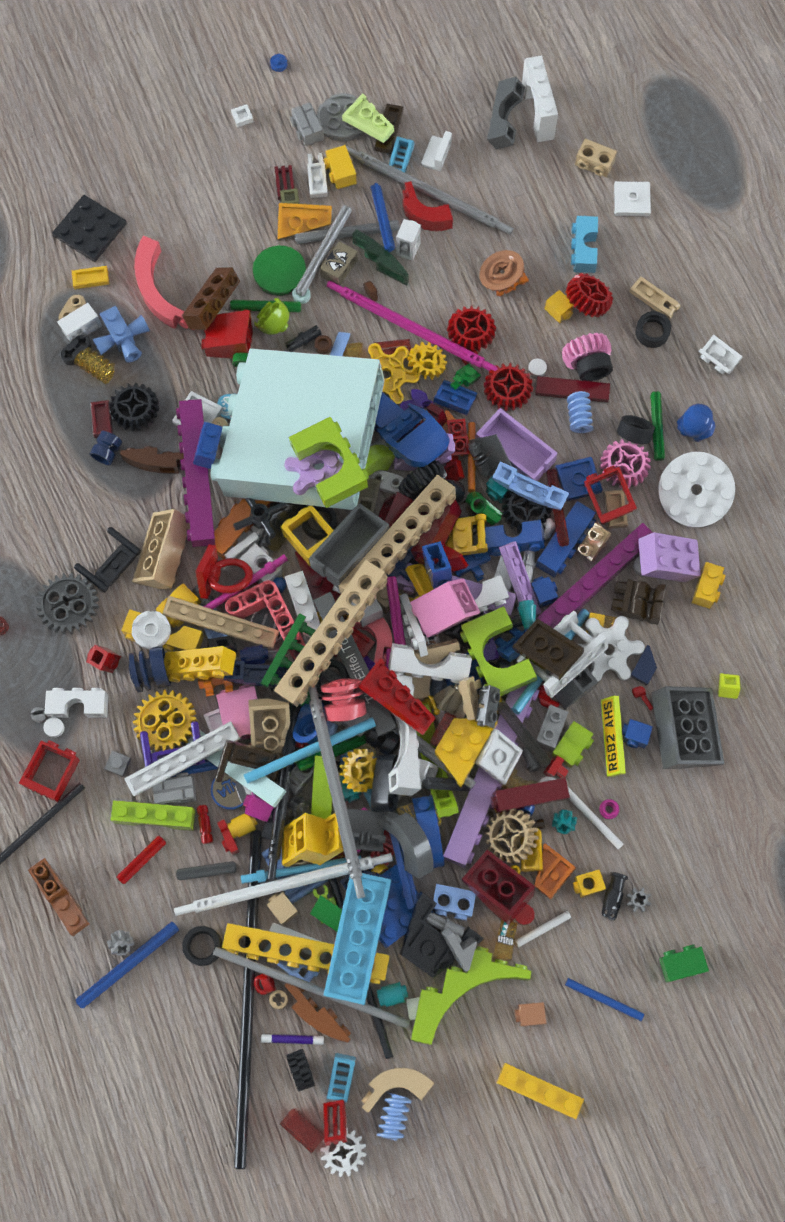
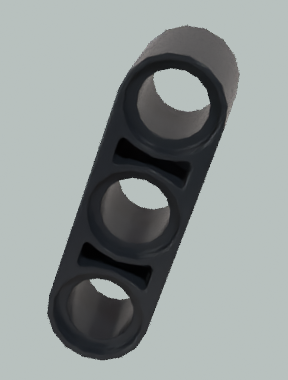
M397 754L379 755L376 759L370 801L371 809L374 812H394L397 808L398 794H390L388 777L398 759Z

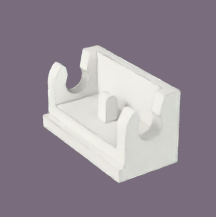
M88 303L57 321L70 342L79 335L87 336L102 327L99 317Z

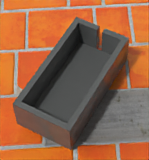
M359 503L309 557L311 568L324 578L327 576V580L339 588L341 582L389 530V524Z

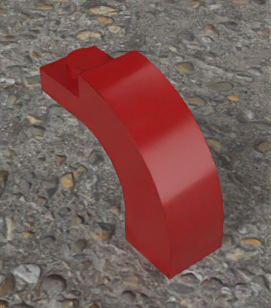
M412 181L405 182V190H402L404 198L403 211L409 220L417 222L421 225L422 229L428 231L453 229V217L448 204L438 207H429L422 204L417 199Z

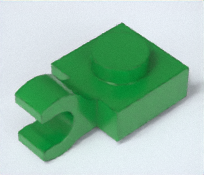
M468 363L456 371L455 377H453L454 382L450 386L456 390L464 384L468 388L480 379L481 374Z

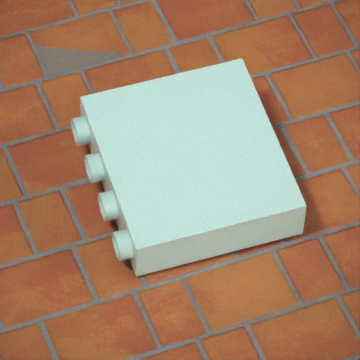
M249 349L246 363L240 362L237 367L236 377L240 387L238 394H231L229 398L228 412L232 417L230 425L223 426L219 441L223 451L221 459L215 458L214 463L211 465V479L218 482L226 497L252 498L254 500L325 507L317 493L316 487L309 488L303 495H297L293 492V485L300 478V475L295 471H287L284 466L287 458H297L290 445L289 437L331 416L333 422L337 421L340 425L342 437L348 439L351 445L349 448L351 453L355 452L360 461L358 465L361 469H365L385 381L380 360ZM340 456V457H339V461H340L341 463H343L344 460H343L342 457ZM324 463L315 464L314 469H322ZM360 492L329 508L353 510L358 504Z

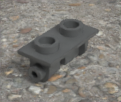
M491 685L482 686V689H480L478 704L484 705V708H477L475 720L477 726L495 728L497 707L500 701V689Z

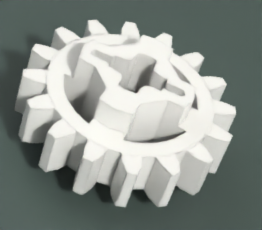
M346 1128L347 1137L353 1140L355 1144L350 1145L339 1141L335 1150L330 1152V1145L320 1148V1151L325 1152L321 1160H327L324 1167L328 1168L331 1166V1174H334L336 1170L339 1171V1177H342L345 1171L350 1176L351 1169L357 1172L358 1167L356 1165H363L364 1162L360 1158L365 1157L367 1154L362 1152L366 1144H360L359 1142L362 1136L356 1138V1131L353 1130L349 1134L348 1128ZM340 1146H344L345 1149H353L346 1154V1158H343L342 1155H334L341 1150ZM358 1152L355 1162L351 1164V1155ZM332 1160H339L342 1162L343 1167L337 1166Z

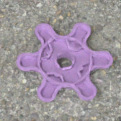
M322 450L300 461L294 457L287 458L284 463L285 469L287 471H295L300 475V478L293 485V492L297 495H303L309 488L316 487V484L338 473L343 466V463L339 461L340 455L334 451ZM324 463L322 469H314L315 464Z

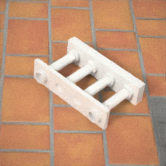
M575 611L564 616L561 622L553 628L563 635L572 630L588 643L584 648V653L567 673L558 680L530 661L535 673L545 681L543 684L545 692L551 698L608 649L607 638L604 635L600 634L593 638L577 625L579 622ZM520 655L517 663L526 660V658Z

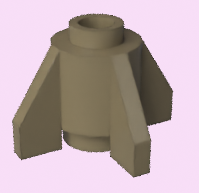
M455 684V686L450 685L435 694L434 701L439 705V710L455 714L456 717L461 719L466 718L467 715L463 711V698L459 693V684Z

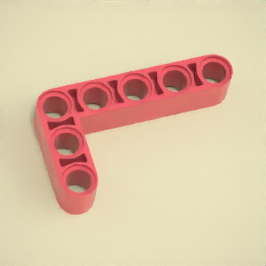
M270 580L264 581L230 598L225 603L227 613L241 619L268 607L283 640H285L294 624V620L279 589ZM269 590H274L271 594H266ZM257 598L255 602L249 603L251 599ZM282 605L280 609L274 610L276 606ZM239 607L237 611H232L233 608ZM289 621L286 626H282L283 622ZM298 632L296 640L305 646L306 644L300 632ZM289 649V652L293 660L295 661V659L300 653L294 649L293 651Z

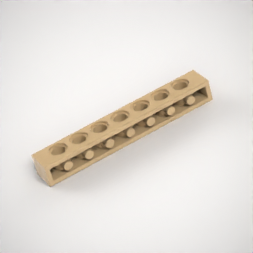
M436 475L339 585L340 593L342 594L365 560L389 575L394 570L395 564L405 558L407 550L418 543L423 532L426 533L431 528L432 522L436 518L441 517L444 508L454 502L456 498L455 487L439 475ZM434 498H439V499H440V500L437 501V502L432 501V499H434ZM421 512H428L427 515H420ZM410 525L416 526L414 529H408L407 527ZM398 539L404 540L402 543L395 542ZM385 553L392 554L390 557L383 556ZM367 582L362 588L369 589L372 583ZM355 598L352 600V602L358 605L360 603V599Z
M367 560L364 561L274 689L278 695L296 707L306 700L309 687H315L319 681L318 676L322 671L327 670L332 656L339 653L342 648V642L345 638L350 637L355 623L362 620L367 606H371L374 603L376 593L387 584L388 577L383 570ZM371 582L372 585L369 589H363L364 583ZM359 598L360 603L358 605H351L353 599ZM344 614H348V620L345 622H341L340 617ZM336 630V637L329 638V633ZM320 647H326L325 653L317 654V650ZM309 663H314L313 670L306 671V666ZM298 679H302L303 684L295 688L294 683Z

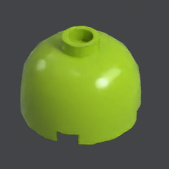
M275 298L276 302L273 304L268 302L257 315L258 323L254 322V326L264 334L275 335L279 332L283 333L288 328L287 323L290 314L286 305L279 298Z

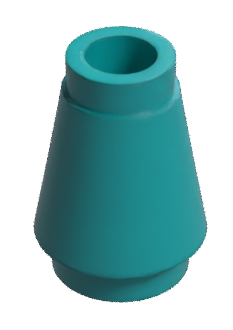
M525 600L518 603L519 607L517 609L524 630H528L536 621V605L533 600Z

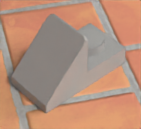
M447 928L441 934L460 968L467 972L471 966L477 941L470 937L462 942L457 932L453 933Z

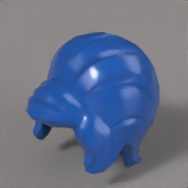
M704 404L690 406L677 421V429L683 436L692 437L696 442L711 437L715 430L712 410Z

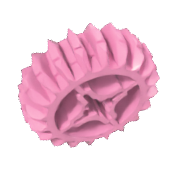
M589 333L567 343L562 348V358L567 368L577 369L576 364L578 361L594 353H607L611 355V344L606 335L602 333Z
M623 439L620 440L619 444L615 440L613 446L609 444L607 450L603 451V456L600 459L602 463L600 469L604 473V469L610 466L620 467L628 488L631 487V484L636 487L638 482L642 483L644 478L648 476V471L651 468L649 465L651 459L647 458L648 452H643L644 446L637 447V443L631 444L630 441L625 443ZM617 455V462L612 465L611 458ZM639 462L640 469L634 473L633 466ZM616 475L606 479L607 482L613 480V486L619 483Z

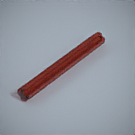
M553 468L547 470L548 486L551 487L553 485L559 488L556 470ZM563 507L562 510L553 509L559 546H568L569 538Z

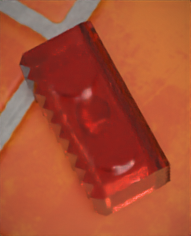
M297 1108L291 1109L280 1123L310 1153L324 1139L322 1131H319V1128H316L313 1122L306 1119V1116L303 1117V1113L300 1114Z

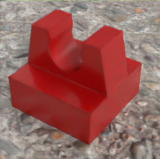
M555 756L551 759L543 774L549 777L556 775L559 778H564L569 770L562 766L564 759L560 756Z

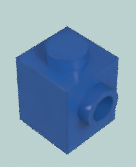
M549 576L546 578L538 577L533 580L531 585L539 608L553 604L558 598L556 593L558 589L555 582H551Z
M630 719L622 727L623 742L631 748L641 747L645 749L648 745L653 726Z

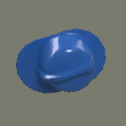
M305 703L298 714L293 730V738L296 742L308 743L309 745L318 742L310 703Z

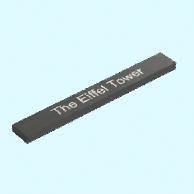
M331 592L313 600L323 620L335 604V600ZM343 616L340 617L341 622H345ZM336 630L329 633L331 638L336 637ZM350 635L349 638H345L342 642L339 655L350 678L363 680L369 673V670L352 635ZM365 692L360 695V699L365 700L366 711L369 717H373L376 727L374 728L379 737L397 729L387 708Z

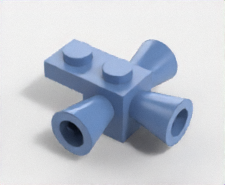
M116 306L100 313L110 335L93 339L100 355H103L116 345L119 352H123L126 362H133L140 358L142 353L135 346L133 336L150 331L143 316L140 315L127 326Z

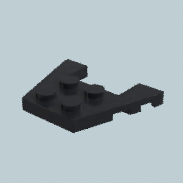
M420 892L400 954L434 978L453 964L455 957L442 934L425 922L437 903ZM468 926L461 937L462 942L472 937L478 944L484 939Z

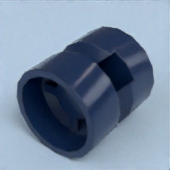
M101 431L96 440L98 444H94L89 455L99 463L109 466L116 456L114 452H118L123 442L116 435L107 431Z

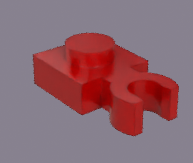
M223 819L217 822L225 839L221 841L225 851H230L232 855L239 853L240 850L230 833L226 821Z

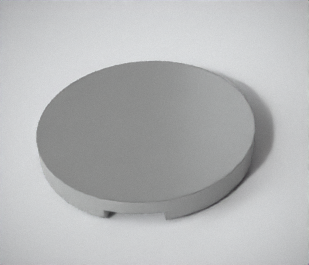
M345 93L330 96L323 104H320L317 118L326 137L335 141H349L363 133V131L342 120V115L357 100L356 96Z

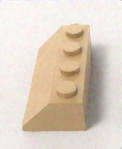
M175 509L153 513L132 580L133 583L158 589L172 588L177 568L180 565L181 554L186 545L187 530H190V523H186L185 514Z

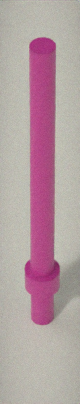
M285 554L273 562L269 561L264 565V568L254 573L252 581L248 586L268 573L272 574L277 571L276 568L288 561ZM239 592L223 593L203 607L214 609Z

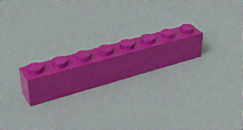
M202 399L179 401L180 408H176L177 419H181V425H178V435L182 436V442H179L180 454L184 453V459H181V470L185 471L186 476L182 477L183 488H187V494H184V505L188 506L189 511L185 512L186 523H190V530H187V540L192 542V547L208 546L209 544L215 545L208 468L193 464L200 432L204 424Z
M644 523L640 524L547 608L538 619L554 628L561 622L564 616L569 615L573 611L578 612L640 555L638 539L653 532Z

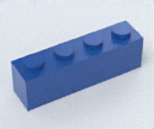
M577 501L537 559L536 567L553 578L558 573L561 575L567 566L564 564L568 558L571 560L577 550L574 548L578 543L582 544L587 535L584 533L596 523L597 520L594 519L596 512Z

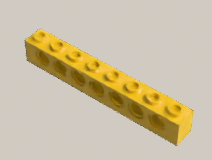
M227 923L222 949L236 955L239 953L247 954L246 958L253 960L264 957L267 958L266 962L279 964V961L287 962L289 967L299 968L300 964L307 966L309 971L319 972L320 969H324L329 972L330 963H321L320 957L323 953H329L332 956L335 944ZM243 937H249L251 940L247 948L240 946V940ZM263 941L271 943V948L267 952L260 950V944ZM283 945L291 947V953L288 956L280 954V948ZM303 949H309L312 955L310 959L302 960L300 952ZM376 953L370 983L380 984V981H385L390 955Z

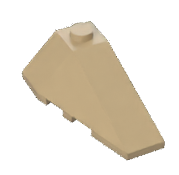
M269 698L248 700L251 746L281 753L290 726L289 703Z

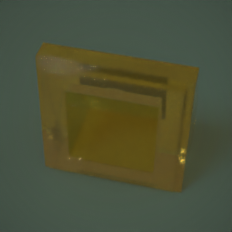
M363 343L347 344L343 357L361 358Z

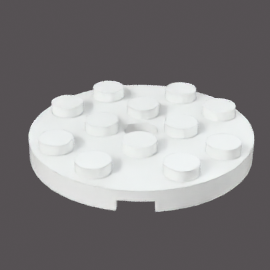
M690 452L675 458L665 468L659 480L658 496L663 510L672 520L687 527H704L717 522L728 512L735 496V482L730 469L722 460L705 452ZM695 484L700 485L702 488L699 495H694L691 491L692 486Z

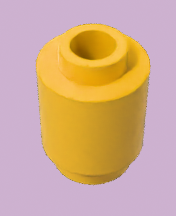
M245 813L231 819V822L227 824L233 838H240L256 830L255 826L258 825L255 817Z

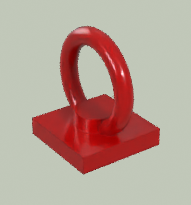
M209 544L196 569L200 598L208 599L212 589L227 594L245 589L252 581V568L248 563L237 558H227L218 561L216 545ZM237 566L245 572L244 579L238 584L225 586L217 583L221 575V568Z

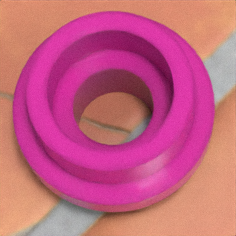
M612 799L604 800L600 804L599 812L605 819H614L619 814V805ZM607 806L612 808V813L606 812Z

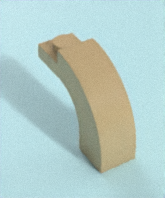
M395 1068L387 1070L376 1076L368 1084L375 1091L373 1093L369 1091L362 1099L364 1103L362 1108L369 1113L383 1093L396 1087L405 1088L422 1100L434 1082L424 1074L413 1069Z

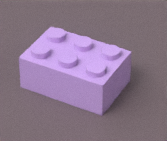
M655 532L638 539L642 576L687 582L701 577L697 540Z

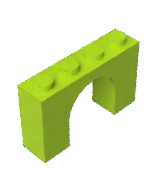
M331 416L289 437L290 445L299 461L322 450L334 451L344 460L343 466L338 473L316 484L317 493L326 508L367 488V480L369 479L364 468L361 469L358 465L360 461L356 453H351L349 449L351 445L346 437L343 438L340 434L342 432L340 425L337 421L333 422Z
M504 606L461 625L462 632L459 633L463 642H468L470 646L468 653L472 661L475 659L478 666L475 668L479 677H484L487 683L484 686L491 685L500 689L501 697L537 681L536 673L529 659L508 668H496L490 665L484 658L483 652L486 643L492 637L513 628Z

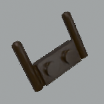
M226 740L215 781L222 782L228 761L233 764L257 769L284 757V754ZM280 769L270 773L269 779L276 783Z

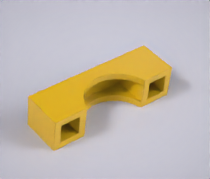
M129 609L121 631L126 636V639L136 642L132 636V624L141 613ZM183 626L178 632L171 634L167 642L162 646L167 652L200 649L204 634L200 630Z
M506 1063L503 1064L496 1081L497 1084L573 1119H577L584 1101L583 1098Z

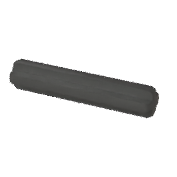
M231 861L178 869L176 872L177 879L187 880L235 873L236 863Z

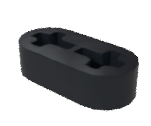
M79 335L61 351V358L65 364H76L91 350L92 344L89 337ZM67 354L73 355V357H72V358H70V357L67 358Z

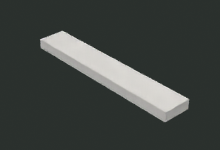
M230 721L124 779L132 795L135 797L222 750L226 740L237 742L240 740V737Z

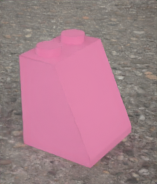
M464 578L449 581L410 602L412 612L418 618L421 624V631L427 638L435 636L481 613Z

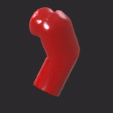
M541 685L537 696L539 703L546 708H549L550 705L559 708L560 703L552 700L546 694L544 685Z

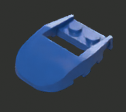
M411 403L408 404V408L386 427L382 430L380 428L377 429L381 439L385 441L397 459H403L411 467H423L430 464L447 449L450 442L449 435L427 410ZM423 418L425 419L423 423H421L417 428H415L399 443L396 442L411 428H413L417 423H419Z

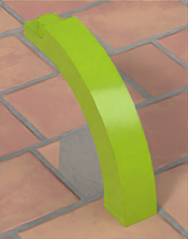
M428 703L423 704L431 712ZM433 722L424 735L416 731L420 738L433 748H437L438 740ZM419 751L420 758L422 760L429 761L432 764L436 765L433 761H431L429 758H427ZM439 767L435 777L448 778L446 772ZM429 789L439 818L450 817L453 814L459 813L451 790Z

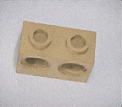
M584 139L577 153L575 165L581 169L594 172L599 176L607 177L615 162L617 151Z

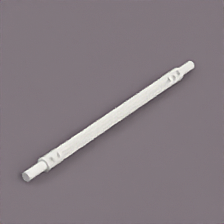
M391 853L373 858L369 856L359 859L361 871L372 869L375 865L393 861ZM347 862L196 900L192 904L174 908L175 916L194 911L199 913L348 875Z

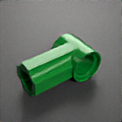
M470 492L466 497L467 505L475 513L485 514L488 523L493 526L499 522L503 513L479 492ZM480 499L477 505H473L475 500Z

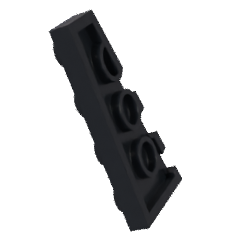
M286 503V509L270 517L269 524L276 533V536L270 539L265 530H263L258 545L272 552H277L286 540L282 533L281 525H283L285 520L296 516L302 508L308 505Z

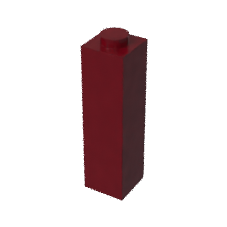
M456 500L444 508L441 517L436 518L432 522L431 528L426 533L423 532L418 543L410 550L418 563L425 564L422 546L440 541L442 546H444L462 512Z
M566 778L498 790L492 793L493 797L490 799L492 808L496 809V813H501L512 809L567 800L570 798Z

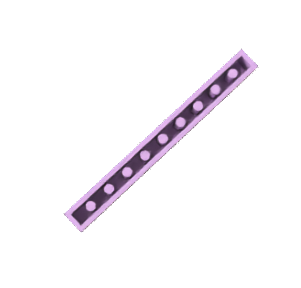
M528 685L508 694L495 728L517 746L519 743L515 742L518 735L522 736L525 725L522 724L524 718L529 719L533 709L529 707L532 700L536 701L540 691L536 690L521 713L517 715L511 708ZM480 767L474 778L476 784L468 793L443 855L444 860L464 868L467 863L471 865L475 855L472 849L474 844L479 845L482 837L479 831L481 826L486 827L490 816L486 814L488 809L492 808L490 799L493 797L492 793L496 789L500 790L502 784Z

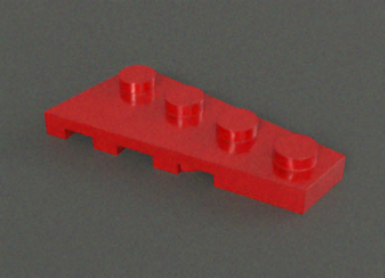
M380 658L359 684L358 688L424 735L435 720V717L419 699H415L410 694L411 690L406 685L403 686L394 671H390L384 665L385 661Z

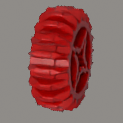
M583 273L576 274L567 284L566 298L570 300L569 303L573 304L574 308L579 310V313L583 312L585 316L589 315L592 318L594 316L597 318L603 316L611 308L613 301L612 292L609 291V287H606L604 285L605 282L596 279L594 275L590 276L588 273L585 275Z
M472 305L470 309L464 306L462 311L457 309L456 314L453 313L447 327L448 337L452 339V342L460 346L464 345L466 349L470 347L472 352L474 349L480 352L481 347L486 349L487 344L491 345L492 339L495 338V320L491 319V313L486 314V309L480 311L479 306L476 309H473ZM480 323L484 326L486 331L482 330V327H480ZM457 327L461 328V330L464 332L463 335L459 332Z
M510 362L508 366H505L503 363L501 368L496 365L497 371H489V375L485 377L483 387L485 388L484 394L487 395L486 399L491 401L492 406L497 404L498 410L501 407H505V411L511 407L512 411H514L515 406L521 408L522 404H527L528 399L532 395L533 386L531 385L533 381L529 379L530 374L525 373V368L519 370L518 364L512 367ZM508 382H509V386H510L509 392H507V388H506Z

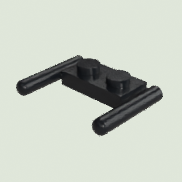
M109 527L107 533L122 545L112 553L95 572V575L80 563L74 565V569L103 592H106L109 586H112L142 551L113 527Z

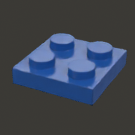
M592 456L556 465L555 469L561 488L569 493L566 502L589 496L584 481L587 480V476L597 473ZM600 482L591 485L594 495L602 493L603 489Z

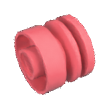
M343 678L321 685V692L326 693L322 695V700L332 701V703L324 706L326 721H350L367 714L365 700L355 698L364 693L361 689H356L362 682L361 679Z

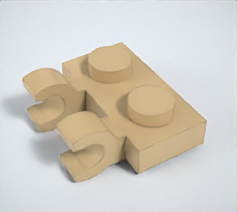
M473 676L459 681V693L463 698V711L467 715V720L476 719L477 708L484 707V705L478 704L477 689L482 687L480 679L474 681Z

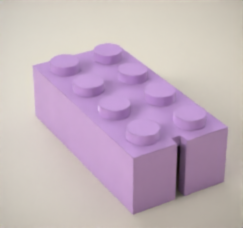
M501 408L476 433V438L497 434L512 467L516 468L518 473L535 481H539L543 476V472L546 473L556 462L558 454L556 451Z

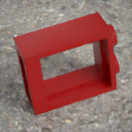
M610 466L604 469V473L598 476L597 473L586 477L587 480L584 481V485L601 525L637 510L620 467ZM616 475L628 504L602 514L591 485Z
M41 740L19 784L58 802L80 759L75 756L76 752L68 748L64 751L59 749V745L53 741L48 740L46 743ZM47 751L70 761L55 791L32 781Z

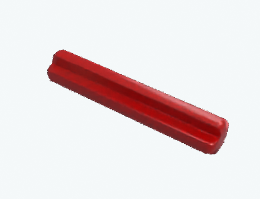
M157 836L117 875V879L122 884H126L166 845V841L161 836Z

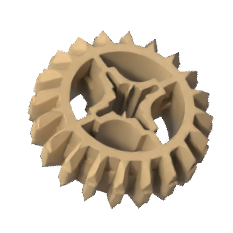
M512 809L510 812L503 811V814L496 813L497 818H490L493 824L486 825L490 832L484 833L486 836H489V839L485 841L486 844H491L488 850L494 851L493 854L503 862L506 860L507 863H512L514 860L515 863H519L521 859L526 860L527 854H533L530 848L537 847L533 840L539 839L538 836L534 835L538 828H532L535 821L529 820L530 815H524L522 810L516 811V809ZM512 819L517 820L522 825L523 830L517 829ZM503 825V832L499 834V831ZM512 833H518V834H515L514 836H512L511 839L506 838V837H509L510 835H512ZM524 837V842L520 847V840ZM500 842H506L511 853L507 852Z

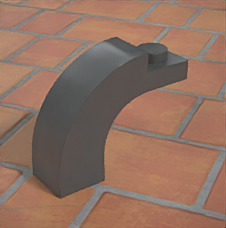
M389 812L378 818V825L394 835L399 841L404 853L405 871L416 878L433 872V854L429 841L421 826L410 814L406 812L399 815L396 812Z

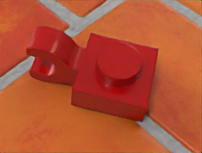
M451 456L452 460L444 466L447 473L445 479L459 481L465 478L462 464L458 460V456Z

